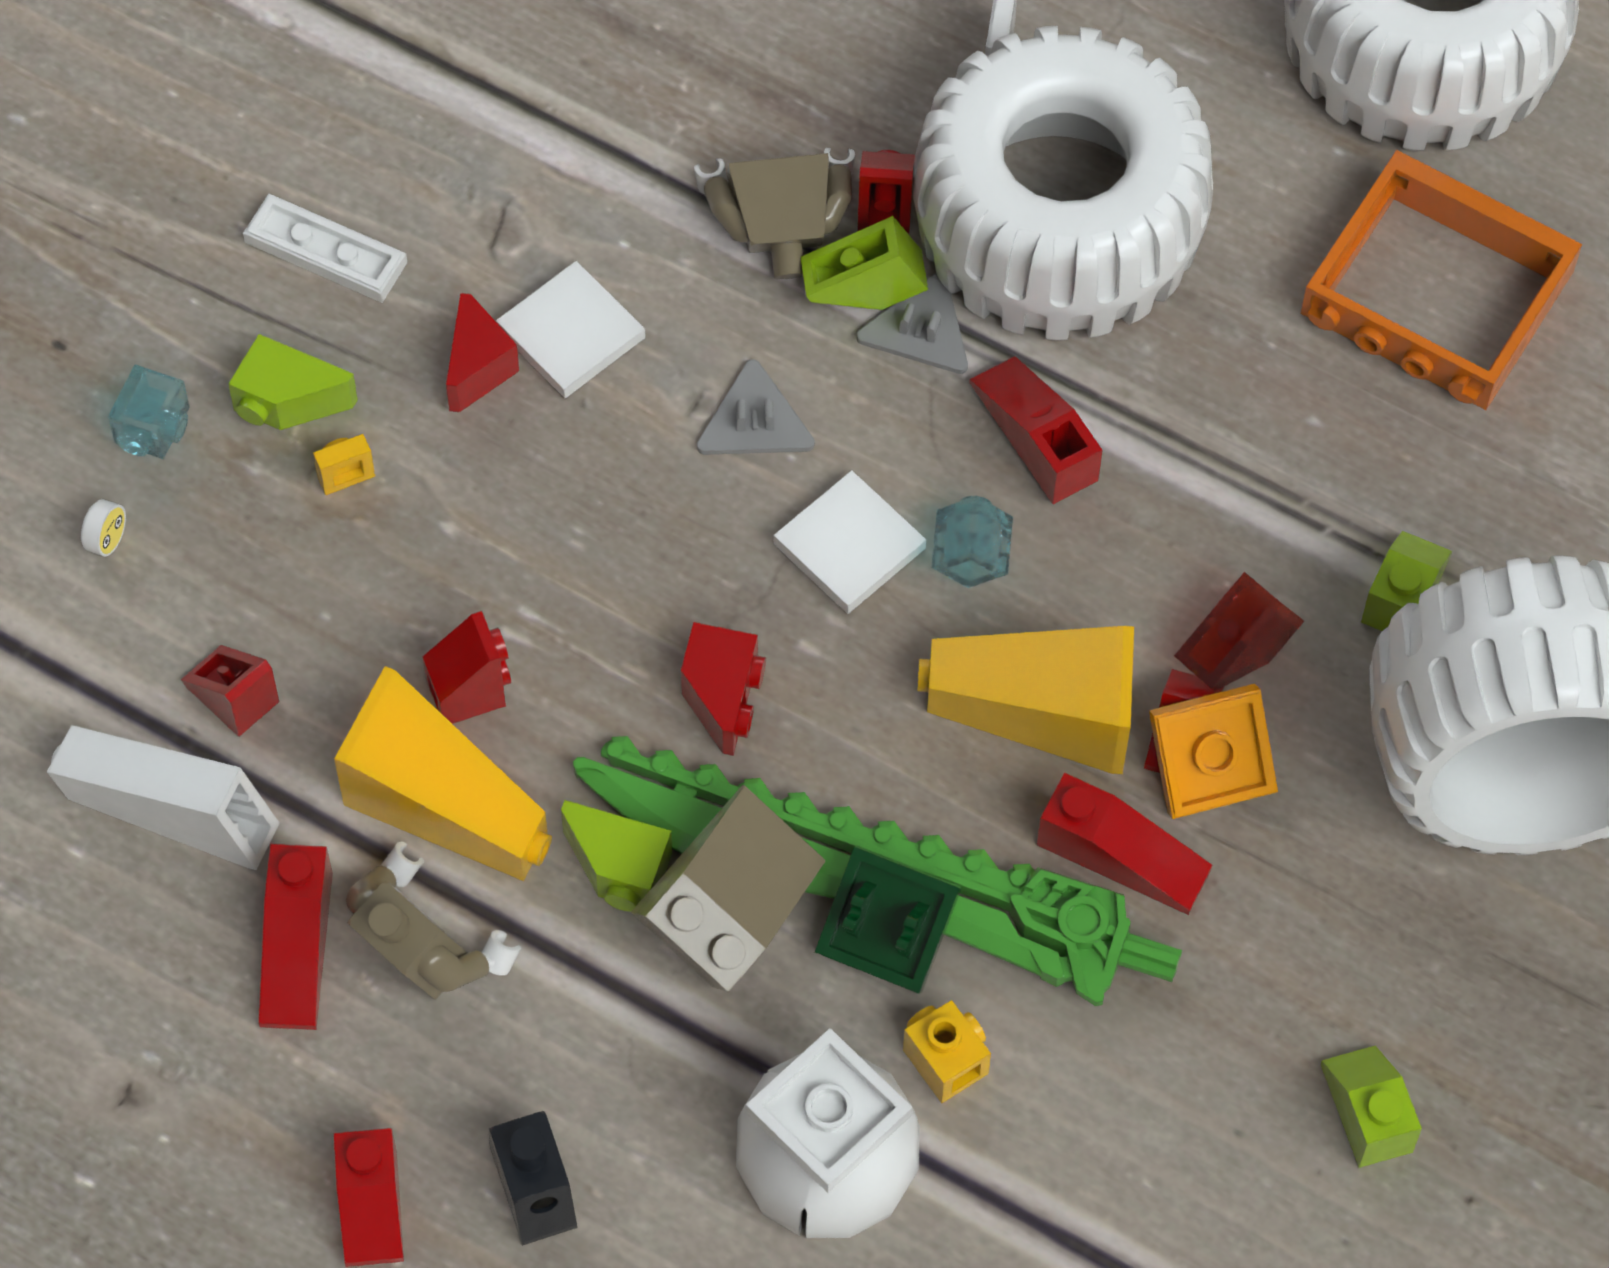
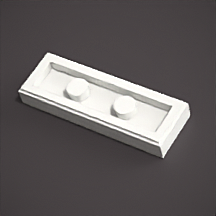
M271 194L267 195L243 232L245 243L383 303L407 264L406 253Z

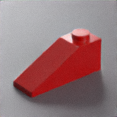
M1065 772L1040 817L1037 846L1189 915L1212 870L1213 865L1117 796Z
M270 844L264 899L259 1026L262 1028L317 1030L333 876L326 846Z

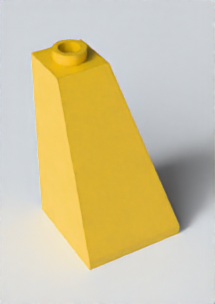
M1134 626L932 639L930 659H919L917 691L928 692V713L1111 774H1123L1131 728Z
M385 666L334 758L343 805L524 881L532 864L536 866L542 864L551 845L552 836L547 832L545 811L396 670Z

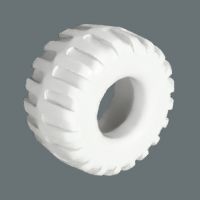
M1284 0L1288 54L1292 64L1300 68V81L1313 99L1324 96L1326 98L1325 110L1327 114L1342 125L1351 120L1362 126L1361 135L1378 143L1382 142L1383 136L1404 141L1402 149L1411 151H1424L1426 143H1442L1445 151L1465 148L1468 146L1472 136L1478 134L1482 140L1488 141L1507 131L1511 120L1520 122L1537 107L1542 95L1551 87L1570 49L1576 32L1579 12V0H1483L1477 5L1459 11H1430L1407 3L1404 0Z
M1058 26L1039 27L1035 30L1034 38L1020 41L1016 33L997 39L993 43L990 55L986 56L980 51L970 55L958 66L956 78L948 77L935 94L931 111L926 115L913 168V198L920 239L926 257L930 261L935 262L936 275L951 294L962 290L964 305L982 319H985L991 312L1002 318V328L1007 331L1024 335L1025 327L1046 330L1045 339L1067 340L1069 331L1086 329L1089 338L1098 337L1110 333L1115 320L1122 318L1130 325L1150 313L1154 300L1165 301L1179 286L1184 271L1190 268L1206 229L1212 206L1213 179L1210 133L1206 123L1201 121V109L1193 93L1188 87L1177 88L1176 72L1161 58H1157L1151 63L1144 59L1142 46L1132 40L1122 37L1118 45L1101 40V30L1080 27L1079 36L1058 35ZM1048 136L1072 137L1109 148L1126 159L1127 167L1124 175L1108 191L1087 200L1057 201L1036 195L1016 181L1004 162V150L1008 145L1031 138Z
M1551 556L1548 563H1531L1528 557L1506 560L1507 567L1484 572L1483 566L1462 572L1459 582L1449 586L1444 582H1440L1420 594L1419 604L1408 603L1391 618L1389 627L1384 629L1377 638L1369 669L1372 735L1391 799L1398 810L1403 813V816L1413 828L1421 833L1431 834L1434 840L1455 848L1461 846L1468 847L1471 851L1482 854L1514 853L1516 855H1533L1542 851L1573 849L1593 840L1609 838V563L1592 560L1584 566L1580 565L1578 560L1571 556Z

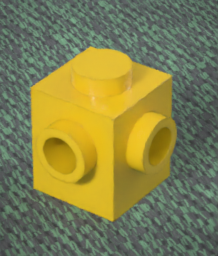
M952 1000L938 1009L934 1005L925 1007L908 1021L907 1028L904 1029L903 1051L941 1104L989 1074L991 1052L983 1043L986 1041L985 1033L976 1018L970 1012L962 1014Z

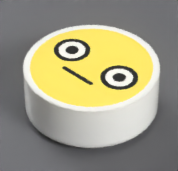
M101 499L89 508L81 528V543L86 551L104 557L114 552L125 529L126 513L122 505Z

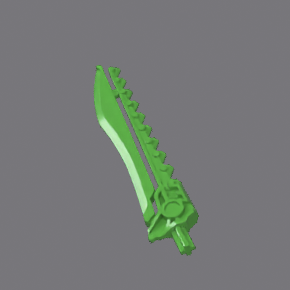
M628 736L611 737L612 740L605 743L602 747L601 757L608 759L609 763L614 767H619L675 788L674 790L585 757H577L573 761L575 776L580 778L598 796L624 817L670 830L672 834V849L681 854L722 809L697 799V796L724 806L738 789L745 785L798 834L852 853L855 846H860L962 886L961 894L1009 911L1021 936H1019L1005 912L962 896L958 897L944 935L1037 974L1041 980L1055 987L1064 984V982L1072 981L1076 994L1094 1006L1103 1004L1104 993L1110 989L1119 966L1172 982L1176 975L1182 950L1130 934L1131 922L1129 918H1126L1124 894L1040 867L1034 870L1030 864H1013V868L1005 872L998 869L984 849L968 850V854L958 857L953 855L940 835L922 836V840L914 843L906 838L895 821H878V825L870 829L862 825L850 806L833 807V811L826 815L816 809L805 792L788 793V797L779 800L773 797L761 778L744 779V782L738 786L732 785L716 764L699 765V769L691 772L685 770L672 750L655 751L656 754L647 758L641 756ZM802 838L826 860L805 892L835 899L851 855Z

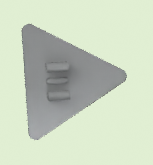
M936 273L927 279V291L892 305L857 332L859 344L957 374H963L968 369L967 357L952 295L941 283Z
M754 359L747 361L697 442L698 452L703 455L809 452L815 446V440L759 361Z

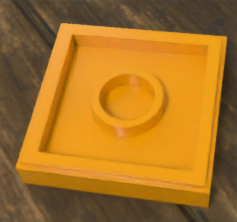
M1255 683L1149 710L1167 813L1172 819L1278 792L1261 689Z

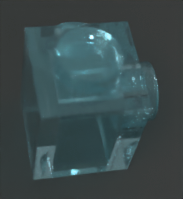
M134 364L108 415L114 442L132 455L145 456L149 454L164 460L172 442H180L187 427V412L190 405L184 381Z
M977 495L965 497L960 502L938 509L936 513L931 568L967 588L1008 575L1013 516L992 505L988 499Z

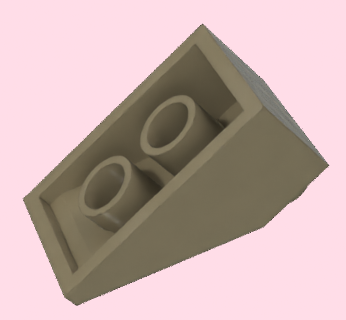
M742 785L631 913L712 987L729 992L768 947L826 860L745 785Z

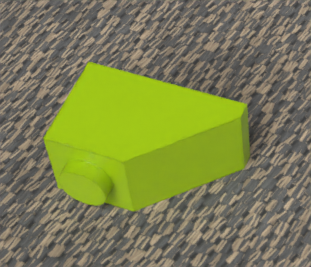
M893 216L800 257L806 297L812 303L883 310L928 290L922 249Z
M258 334L228 384L233 409L242 419L258 426L265 423L279 430L352 409L358 401L353 373L261 334Z
M1402 531L1389 548L1369 590L1361 623L1383 631L1389 627L1391 618L1408 603L1419 604L1420 594L1439 583L1452 555V551Z
M564 800L561 808L563 833L597 896L604 898L610 906L616 909L631 912L666 873L672 856L671 831Z
M1376 1045L1322 1060L1320 1065L1358 1167L1361 1168L1413 1153L1422 1130L1403 1077Z

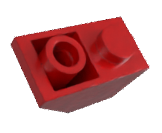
M480 611L471 614L422 656L426 682L436 709L452 724L506 706L504 686L511 684L510 673L505 661L509 659L507 648L500 629L497 627L489 630L483 612Z
M693 622L681 667L682 695L721 752L734 756L738 736L744 738L749 736L754 706L748 705L747 701L751 688H761L766 657L758 656V635Z

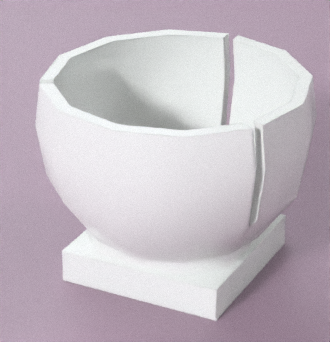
M829 1028L803 1053L764 1073L737 1119L736 1167L763 1215L800 1236L802 1211L805 1208L807 1212L806 1238H850L890 1217L919 1170L920 1125L913 1107L892 1074L859 1056Z

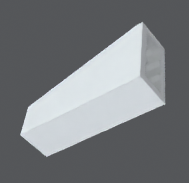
M71 725L62 744L54 751L51 765L47 770L49 776L68 800L253 870H257L280 824L240 767Z

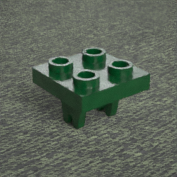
M855 846L816 946L815 953L920 994L925 987L962 886L860 846Z

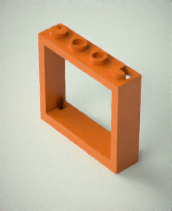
M1396 150L1306 286L1300 314L1308 317L1317 327L1327 331L1333 330L1354 341L1364 352L1372 355H1381L1400 365L1412 377L1427 379L1448 390L1458 401L1467 404L1473 403L1487 410L1573 274L1582 244ZM1393 200L1547 278L1488 371L1334 291Z

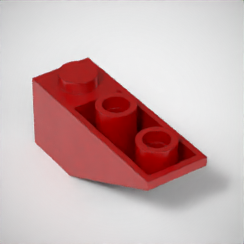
M1016 356L970 379V385L1052 504L1099 481L1102 448L1075 409Z

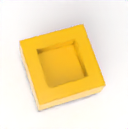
M364 434L350 439H335L326 444L323 449L313 452L317 478L325 496L375 477L371 449Z

